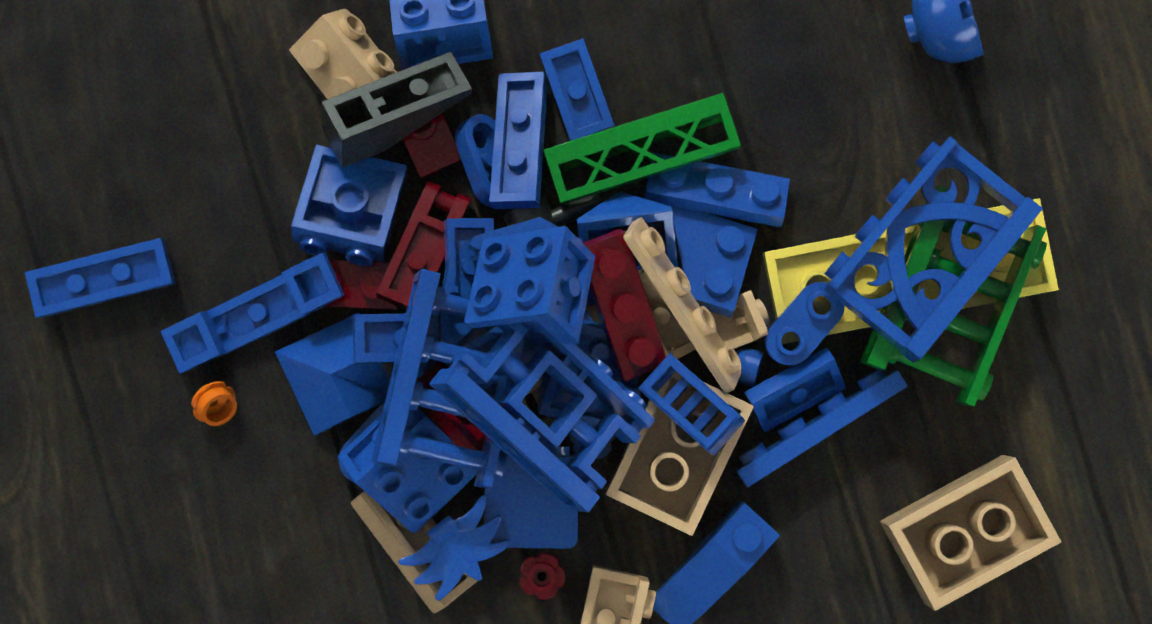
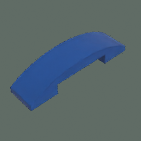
M322 252L281 272L282 275L208 311L199 312L160 331L179 374L259 340L343 297L345 294L326 253Z

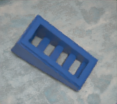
M671 353L665 357L638 388L712 456L726 444L745 422V419ZM675 372L679 373L682 378L662 398L657 392ZM692 385L696 391L677 411L672 407L673 404ZM705 399H708L711 402L710 406L692 425L687 419ZM722 412L727 417L707 438L702 432Z

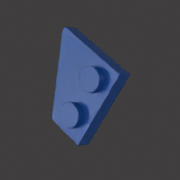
M672 207L677 263L690 282V292L700 307L704 306L710 312L731 318L736 307L758 229L712 214Z

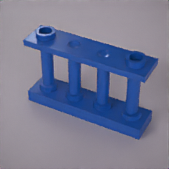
M421 269L414 276L371 462L389 467L396 466L398 457L405 459L407 454L477 470L474 486L492 488L494 479L500 480L503 475L506 453L500 451L501 449L486 435L482 451L414 436L412 435V430L405 428L409 409L416 411L418 406L465 417L436 390L424 388L423 382L416 381L420 362L427 363L429 359L452 364L451 360L456 354L469 353L480 363L487 355L485 352L434 340V335L427 333L431 315L438 316L440 312L465 318L469 299L445 293V288L438 286L441 273ZM529 333L525 334L512 351L519 360H521L525 338H532ZM500 368L494 374L499 376L494 395L496 402L500 400L514 382Z

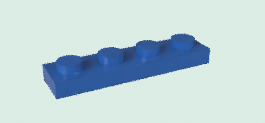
M875 369L857 381L861 389L846 398L840 392L818 406L821 414L805 423L802 417L778 431L781 439L765 448L761 442L742 453L738 457L742 464L734 468V471L743 485L748 488L906 388L907 384L899 371L889 370L884 373L883 370Z

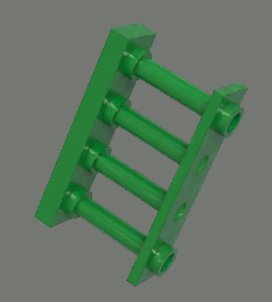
M942 185L935 187L939 192H947L949 188ZM933 221L915 226L904 253L908 278L928 269L945 270L957 277L964 269L957 262L940 256L941 251L935 248L941 231L948 233L955 221ZM965 223L962 234L967 235L969 228L973 224ZM1039 225L1027 228L1023 237H1020L1007 252L1015 257L1005 281L988 276L977 289L978 292L997 299L987 326L957 314L945 329L979 343L969 370L927 352L920 360L912 363L898 351L899 349L874 329L860 363L877 370H885L888 363L894 365L898 361L961 387L956 400L959 404L975 406L977 399L983 401L993 381V374L988 373L1030 268L1036 269L1045 254L1047 243L1043 242L1042 238L1047 228ZM970 233L967 235L968 237L980 241L979 236L974 233ZM920 283L912 287L914 294L917 293ZM896 300L883 307L880 312L900 329H902L905 319H907Z

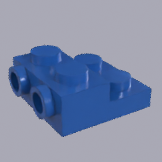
M316 144L291 224L293 242L299 243V248L303 252L313 256L322 252L327 254V250L346 254L345 259L357 266L369 267L373 264V261L384 263L396 223V211L407 176V165L369 157L342 168L332 148Z

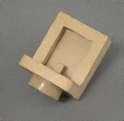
M751 290L738 296L731 318L710 312L716 323V332L725 346L730 345L733 349H737L755 342L768 334L766 326L769 325V316L760 299L755 300Z

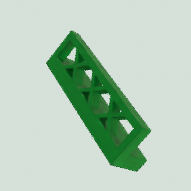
M720 93L559 144L543 151L560 204L563 205L740 149L741 144L724 93ZM722 122L727 140L708 145L693 136L698 129ZM676 137L684 141L676 157L664 160L648 152L652 144ZM689 144L698 148V150L685 153ZM628 151L639 155L631 171L618 174L603 166L607 158ZM644 158L654 163L640 168ZM584 165L594 169L586 185L566 191L561 175L562 172ZM599 173L610 177L595 182Z

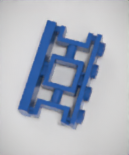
M537 321L497 325L504 333L480 363L469 353H458L451 360V366L448 369H441L429 385L567 510L589 513L600 498L595 491L602 489L607 483V480L592 468L591 464L613 435L622 443H636L641 437L639 432L642 428H650L655 419L645 410L647 407L645 401L633 391L622 389L612 379V370L601 360L587 356L578 347L580 342L561 344ZM529 333L546 350L537 351L528 364L525 365L512 351L525 334ZM498 368H500L514 382L500 400L496 402L477 384L487 383ZM545 371L573 396L550 427L521 402ZM597 397L614 414H605L596 427L592 428L581 416ZM570 433L582 445L568 464L565 465L547 448H558L567 434Z

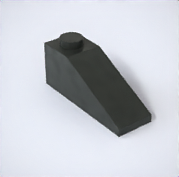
M449 52L322 101V130L339 163L344 168L386 151L470 95L472 88L453 54Z

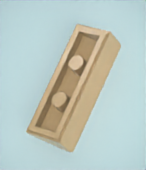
M365 491L351 501L352 507L433 613L448 606L478 581L463 573L456 586L443 599L437 601L435 595L441 586L442 580L422 585L414 583V579L423 573L431 562L415 566L400 565L398 563L399 559L417 552L430 540L426 532L437 525L435 521L431 518L418 532L412 533Z

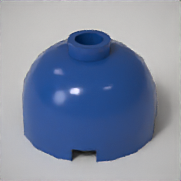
M912 0V14L904 16L907 33L911 43L920 41L928 56L939 62L953 64L974 60L976 57L984 55L977 23L975 22L971 7V0Z

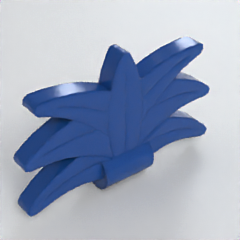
M484 495L479 497L474 506L464 516L453 520L448 515L426 532L430 540L420 550L398 560L400 565L406 566L422 565L431 562L429 567L414 579V583L422 585L442 580L441 586L435 595L437 601L443 599L456 586L463 573L480 581L482 575L478 562L499 554L511 545L510 540L490 543L500 524L501 517L499 515L493 517L482 526L476 527L485 509L486 497Z

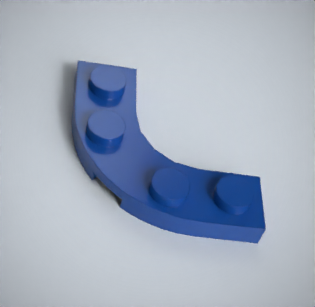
M447 218L444 221L445 272L442 287L445 288V293L467 299L470 298L477 263L472 260L476 252L467 247L474 236L494 230V218ZM440 312L438 316L431 315L427 333L434 335V340L456 345L472 328L464 322L465 318ZM406 313L354 314L352 316L353 364L394 363Z

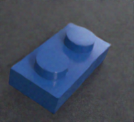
M583 38L539 54L569 141L615 127Z
M826 347L807 357L803 362L762 381L744 393L749 404L754 406L752 409L754 416L765 433L842 391L846 386L835 358Z

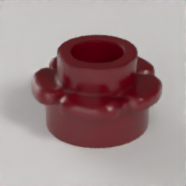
M541 553L538 557H528L520 568L522 577L519 581L523 591L528 595L534 594L541 600L554 597L557 593L556 590L561 588L565 582V571L563 567L558 565V559L548 553ZM544 572L547 576L546 579L540 581L537 577L538 573Z

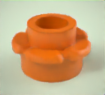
M220 381L202 386L196 392L191 402L195 418L210 426H219L228 422L234 416L237 409L234 390L232 387H226V384Z

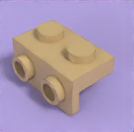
M347 9L322 15L289 49L327 99L397 73L391 58L385 52L378 49L367 35L362 21Z
M593 565L580 624H641L642 617L651 618L656 591L648 589L650 583L648 577Z

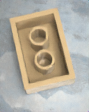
M675 372L657 393L664 398L682 376ZM707 383L705 384L745 419L742 426L726 444L712 456L648 399L645 410L655 419V422L650 428H642L639 432L641 437L636 443H627L605 489L607 496L693 536L754 407L728 393L725 394L722 390ZM690 385L672 407L678 411L696 389ZM705 399L687 420L693 425L710 406L711 402ZM720 412L702 434L708 438L727 416Z
M1001 455L880 521L924 604L934 611L1061 543L1058 534L1016 457Z

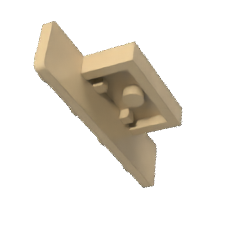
M643 218L636 219L631 223L623 238L642 266V269L638 272L666 356L671 353L678 359L697 350L723 392L727 394L735 390L741 375V362L736 351L730 345L725 346L716 332V323L712 314L706 307H700L690 292L691 286L686 274L681 268L674 267L665 253L664 242L657 230L653 227H648Z

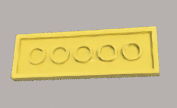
M1040 198L1033 199L1034 202L1042 207ZM1004 205L987 208L1006 217L1011 212ZM1043 210L1029 227L1039 225L1046 228ZM916 225L905 228L904 253ZM887 229L868 252H878L885 255ZM951 229L948 233L941 231L935 248L941 251L940 256L957 262L950 247ZM1047 230L1042 238V241L1047 243L1045 254L1036 269L1030 268L1019 298L1059 290ZM856 234L763 253L775 319L779 317L803 288L816 282H830L831 279L824 273L842 251L849 257L861 244L854 237ZM961 234V242L965 248L976 249L980 245V241ZM1007 253L989 276L1005 281L1015 256ZM871 265L861 267L856 272L854 278L857 292L869 299L886 296L891 284L890 281L882 286L875 287L866 284L877 278V270ZM926 280L920 283L917 292L925 287L924 294L928 299H936L938 297L940 289L935 281ZM976 291L962 309L995 303L997 299ZM817 297L813 301V309L817 314L824 315L829 309V303L824 297ZM845 306L841 319L827 335L870 326ZM787 332L783 335L781 342L782 344L796 342L798 338L795 334Z

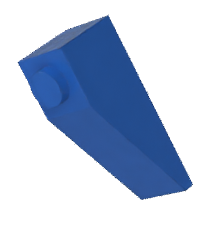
M739 499L656 591L653 610L669 624H693L758 561L780 535L747 504Z

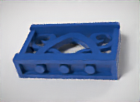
M951 136L941 146L932 141L915 162L921 168V171L911 183L904 178L899 181L885 199L891 205L885 215L880 220L872 215L854 236L861 244L849 257L842 251L824 273L831 280L823 290L836 298L893 344L912 363L920 360L1043 209L1028 196L1025 198L957 144V141ZM953 168L959 170L965 176L968 191L964 203H953L957 196V188L953 180L950 181V188L947 192H939L935 189L934 179L939 171ZM980 187L1011 211L1007 217L990 209L974 205ZM921 188L922 196L927 204L902 211ZM955 221L950 232V247L955 260L964 269L957 277L945 270L928 269L908 278L904 259L905 228L925 222ZM965 223L973 224L969 228L967 235L974 233L980 238V245L976 249H967L962 245L961 234ZM887 229L885 255L878 252H868ZM863 266H873L877 270V278L866 284L875 287L882 286L890 281L892 291L886 296L877 299L861 296L854 284L856 272ZM933 280L938 284L940 291L936 299H928L924 294L925 287L916 294H914L912 287L922 281ZM896 300L903 314L915 330L908 336L882 315L878 309L886 307Z

